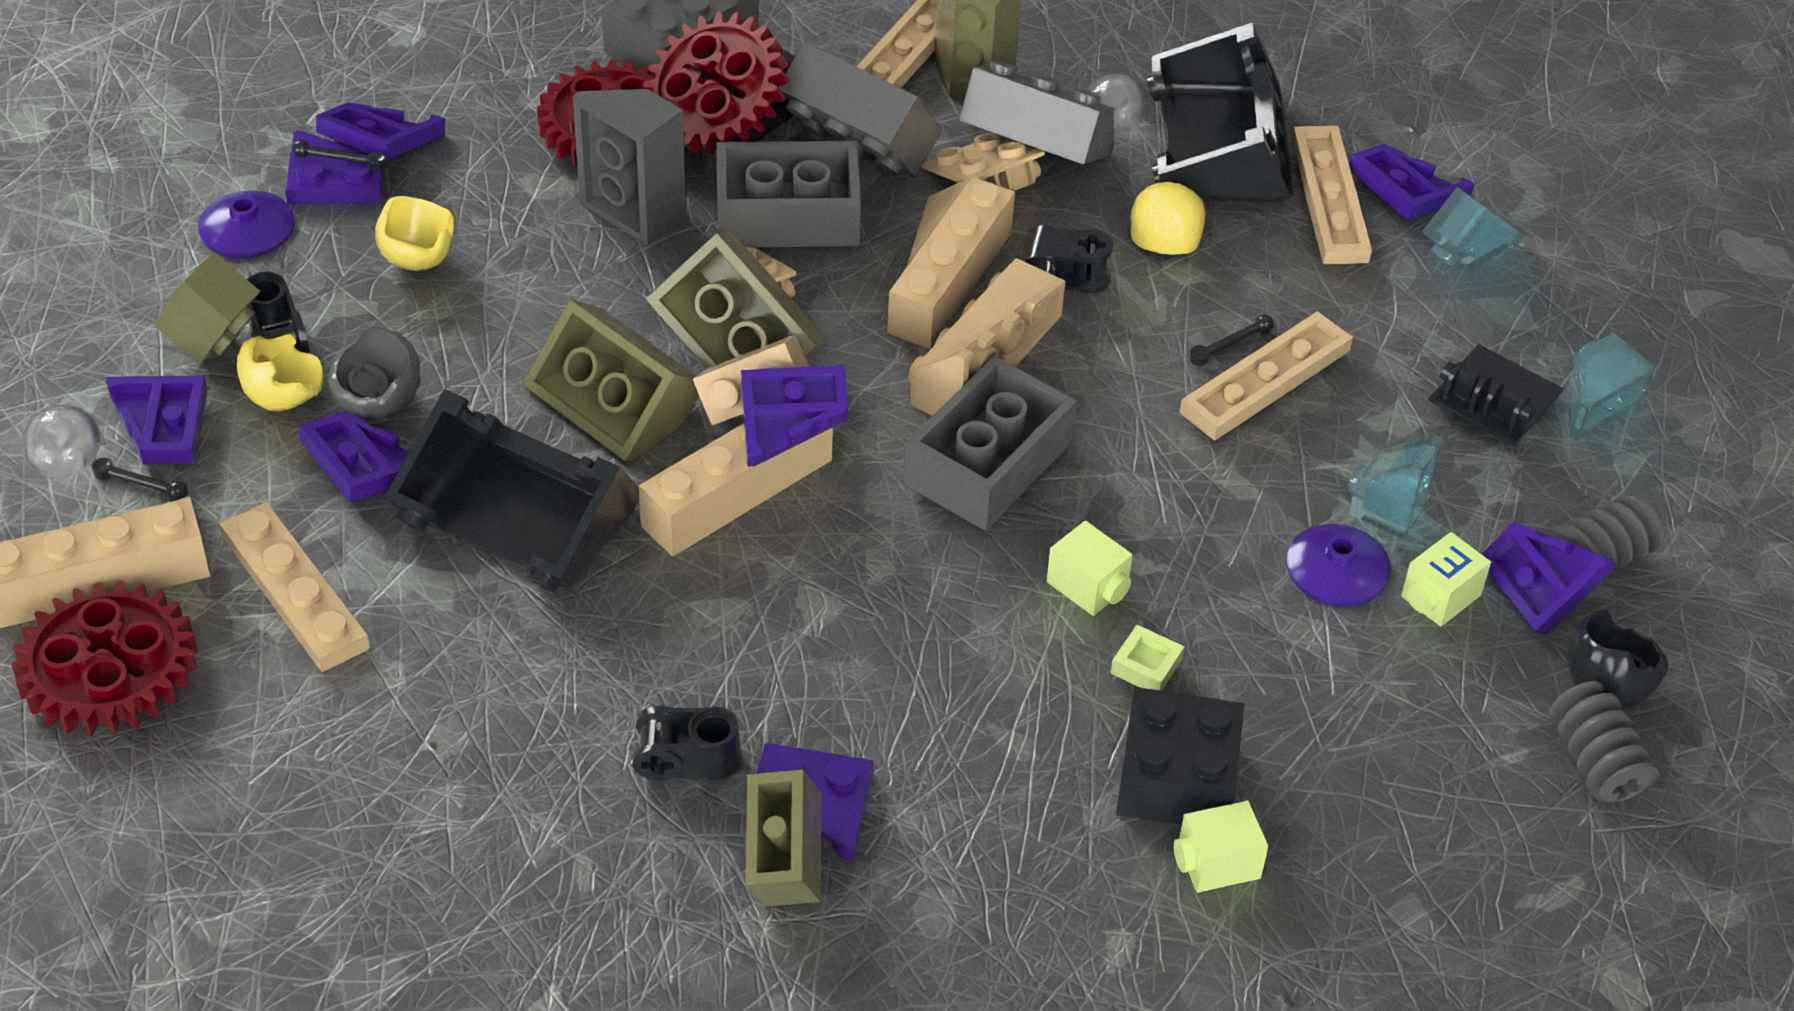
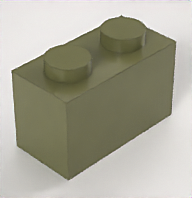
M213 251L182 282L153 326L200 364L212 351L221 356L239 336V331L255 314L249 306L260 290Z
M803 769L747 775L745 886L765 907L821 902L822 793Z

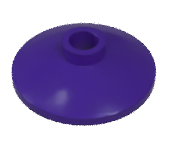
M246 190L227 194L208 205L199 218L198 230L202 242L215 253L231 258H252L267 254L282 246L291 236L295 221L291 207L279 196L264 191Z
M1341 524L1317 525L1301 532L1290 544L1286 559L1287 570L1294 584L1307 596L1333 606H1356L1373 600L1387 586L1391 572L1389 557L1385 549L1375 538L1362 530Z

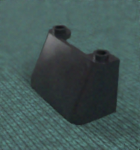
M1253 22L1151 56L1153 75L1147 77L1148 88L1155 102L1161 100L1166 110L1168 151L1159 153L1157 164L1152 165L1155 183H1179L1193 190L1201 199L1275 202L1293 195L1282 91L1275 70Z
M444 389L384 497L400 510L396 518L421 532H424L427 525L520 567L530 572L527 577L529 581L545 590L555 593L559 586L570 588L634 512L639 502L638 486L620 466L600 457H597L595 462L584 455L582 459H579L503 425L496 416L489 413L484 415L477 411L472 413L467 408L469 401L466 398Z

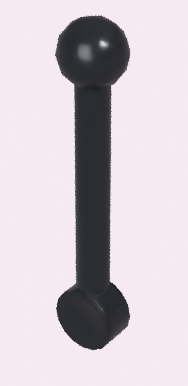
M303 139L294 142L292 147L293 153L299 158L314 155L368 164L369 168L374 171L383 170L387 166L386 155L382 152H372L369 155L311 146Z
M1267 314L1260 315L1254 324L1207 347L1202 345L1192 347L1189 357L1191 363L1197 366L1205 365L1208 363L1210 355L1257 332H1270L1273 329L1274 320Z
M108 458L96 459L91 465L93 474L98 479H106L110 476L167 493L170 499L174 501L188 494L187 486L181 481H174L170 484L114 467L112 461Z

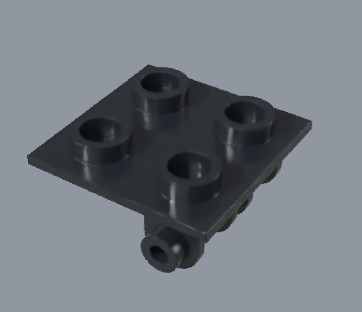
M1478 344L1462 362L1454 364L1449 361L1444 366L1440 374V379L1444 380V382L1429 397L1428 401L1515 446L1563 392V388Z

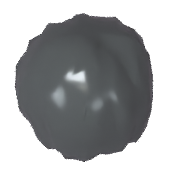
M383 326L363 327L356 339L343 348L331 363L328 377L330 393L343 411L351 412L360 418H371L375 421L388 418L414 400L421 382L420 358L412 343L407 341L400 332L388 330Z

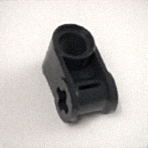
M1039 225L1027 233L1021 260L1065 280V289L1078 290L1084 293H1097L1106 289L1111 282V270L1107 266V259L1113 252V241L1108 234L1099 230H1077ZM1091 243L1095 244V253H1090ZM1091 269V279L1088 280L1086 278L1087 270Z
M269 271L258 272L248 277L247 280L260 290L249 306L255 312L248 322L251 337L262 336L266 339H274L291 334L296 339L295 348L300 352L310 353L302 318L295 309L285 279L281 275Z
M652 706L642 710L637 715L636 729L641 735L640 747L634 752L632 766L640 776L659 781L671 778H707L718 780L733 775L740 767L742 758L738 721L735 715L726 708L717 706L706 708ZM657 722L661 723V731L657 730ZM658 756H662V764L657 763Z

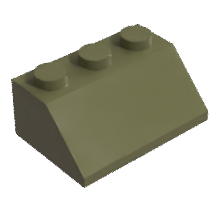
M937 0L934 58L949 97L964 102L973 67L990 64L991 60L1004 61L1016 66L1021 0Z
M731 230L716 233L646 298L647 302L706 368L796 334L807 360L827 341L826 337Z
M571 299L522 384L626 462H632L679 428L699 396L693 382V378L696 377L695 374L606 310Z

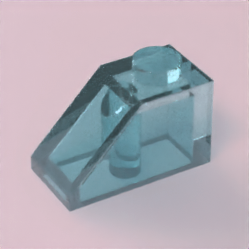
M1458 187L1422 231V233L1435 242L1430 249L1434 254L1452 267L1459 260L1471 269L1516 245L1524 236L1492 210Z
M1615 333L1604 337L1596 343L1589 342L1585 344L1574 357L1573 364L1575 367L1568 386L1569 436L1578 441L1641 404L1646 399L1656 366Z
M1432 435L1380 448L1367 466L1360 463L1348 485V491L1354 493L1349 514L1404 540L1426 509L1444 439Z

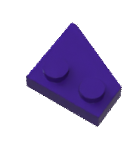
M347 102L316 115V132L334 139L336 143L356 148L368 154L382 152L386 155L387 161H392L405 152L445 135V118L431 115L427 121L413 123L404 121L403 110L374 108L369 105Z
M303 131L293 132L285 188L288 204L382 203L385 169L374 171L369 168L368 164L314 155L299 158L293 153L292 147L294 142L303 139L311 146L369 155L368 153Z
M1385 144L1354 153L1349 161L1351 173L1361 180L1365 187L1374 191L1390 204L1398 214L1408 220L1470 199L1475 186L1473 182L1463 177L1459 183L1452 184L1433 176L1437 166L1421 159L1411 158L1404 152Z
M844 365L741 370L747 467L757 466L848 419Z
M121 376L106 378L109 396L143 464L195 463L208 391L205 376Z
M347 411L300 425L299 441L349 503L389 490L410 452L399 446V436L385 429L372 427L366 420Z
M1513 522L1482 553L1484 557L1491 561L1489 573L1534 631L1547 635L1618 566L1610 558Z
M764 743L757 774L803 769L822 793L821 836L837 845L838 855L844 859L854 860L872 782L874 760Z

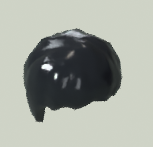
M1605 609L1594 611L1591 616H1587L1582 620L1571 639L1567 654L1568 667L1574 686L1590 681L1602 683L1605 689L1604 693H1613L1618 696L1621 706L1638 705L1647 700L1650 694L1658 688L1667 675L1668 670L1667 657L1652 638L1642 636L1633 628H1621L1612 620L1610 613Z

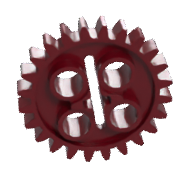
M717 12L713 24H709L703 15L699 16L697 29L692 30L686 23L683 24L682 31L684 36L681 39L672 35L667 37L672 46L669 51L662 49L655 51L662 61L660 64L648 65L647 70L655 79L644 82L643 87L674 103L683 110L684 146L686 145L693 154H697L703 146L710 155H714L717 149V142H733V139L738 136L743 142H750L749 129L753 127L763 132L765 128L760 119L763 116L776 117L777 113L770 105L772 102L785 100V96L778 87L789 83V79L782 71L789 65L781 54L784 51L769 29L765 25L760 27L753 17H749L744 21L738 12H734L729 21H727L721 12ZM691 67L700 71L708 80L704 81L697 72L688 70V68ZM726 84L734 94H739L744 98L740 99L731 95V93L723 86Z
M611 59L608 66L601 68L596 61H592L591 70L588 71L578 65L574 66L575 76L573 77L560 73V84L549 82L547 84L548 93L540 94V105L537 106L540 137L546 138V147L548 149L557 148V157L559 159L571 155L572 165L577 166L573 95L579 91L645 89L643 83L655 79L647 70L648 65L637 71L634 70L633 61H628L621 68L617 67L614 59Z
M119 581L112 592L105 593L102 584L99 582L95 583L93 595L86 597L82 591L75 588L72 593L74 601L68 604L58 598L52 599L55 609L54 613L48 614L36 611L34 615L38 627H23L21 632L25 642L14 644L13 649L17 660L12 662V669L21 699H26L31 714L42 713L45 725L50 726L60 719L64 732L68 734L79 723L84 724L87 736H92L99 724H106L110 734L114 735L118 730L119 721L127 720L134 729L139 728L140 721L138 715L146 712L154 718L160 717L157 703L163 701L169 704H176L178 700L175 688H189L190 681L187 672L197 669L194 654L198 652L189 617L182 616L178 602L167 605L163 591H159L149 598L145 584H140L132 593H126L124 582Z

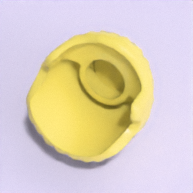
M1163 182L1147 186L1138 194L1131 210L1132 241L1142 249L1159 254L1180 255L1195 251L1199 245L1205 224L1206 212L1202 199L1193 190L1179 183Z
M407 196L392 197L385 204L376 223V246L380 254L389 263L401 269L419 271L433 268L443 261L449 251L454 231V216L449 210L426 200Z
M291 334L274 339H266L262 336L247 339V341L242 343L237 356V373L244 393L255 404L269 411L280 412L298 407L317 396L322 389L324 374L319 358L315 355L298 351L294 346L296 339Z

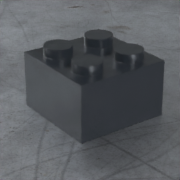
M1134 687L1116 815L1182 825L1184 814L1233 804L1236 792L1245 703Z

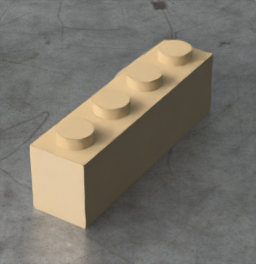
M970 177L928 197L906 269L889 291L887 334L931 350L942 330L950 323L1011 235L1015 191Z
M1017 258L1002 273L997 272L990 280L987 290L977 300L972 299L964 308L960 319L951 328L946 327L943 329L933 348L925 356L917 357L911 365L908 373V382L911 383L910 405L933 416L992 357L996 356L1016 367L1062 316L1065 280Z
M743 421L737 428L639 485L641 527L672 557L832 461L833 427L757 466L747 467Z
M188 495L176 501L0 542V628L36 620L34 615L36 611L48 614L54 613L55 609L52 599L58 598L68 604L74 601L72 593L75 588L82 591L85 597L93 595L95 583L99 582L102 584L105 593L112 592L119 581L124 582L126 593H132L140 584H145L147 592L210 577L191 497Z

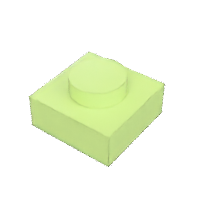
M1136 625L1112 660L1110 674L1140 688L1162 691L1181 663L1185 646Z

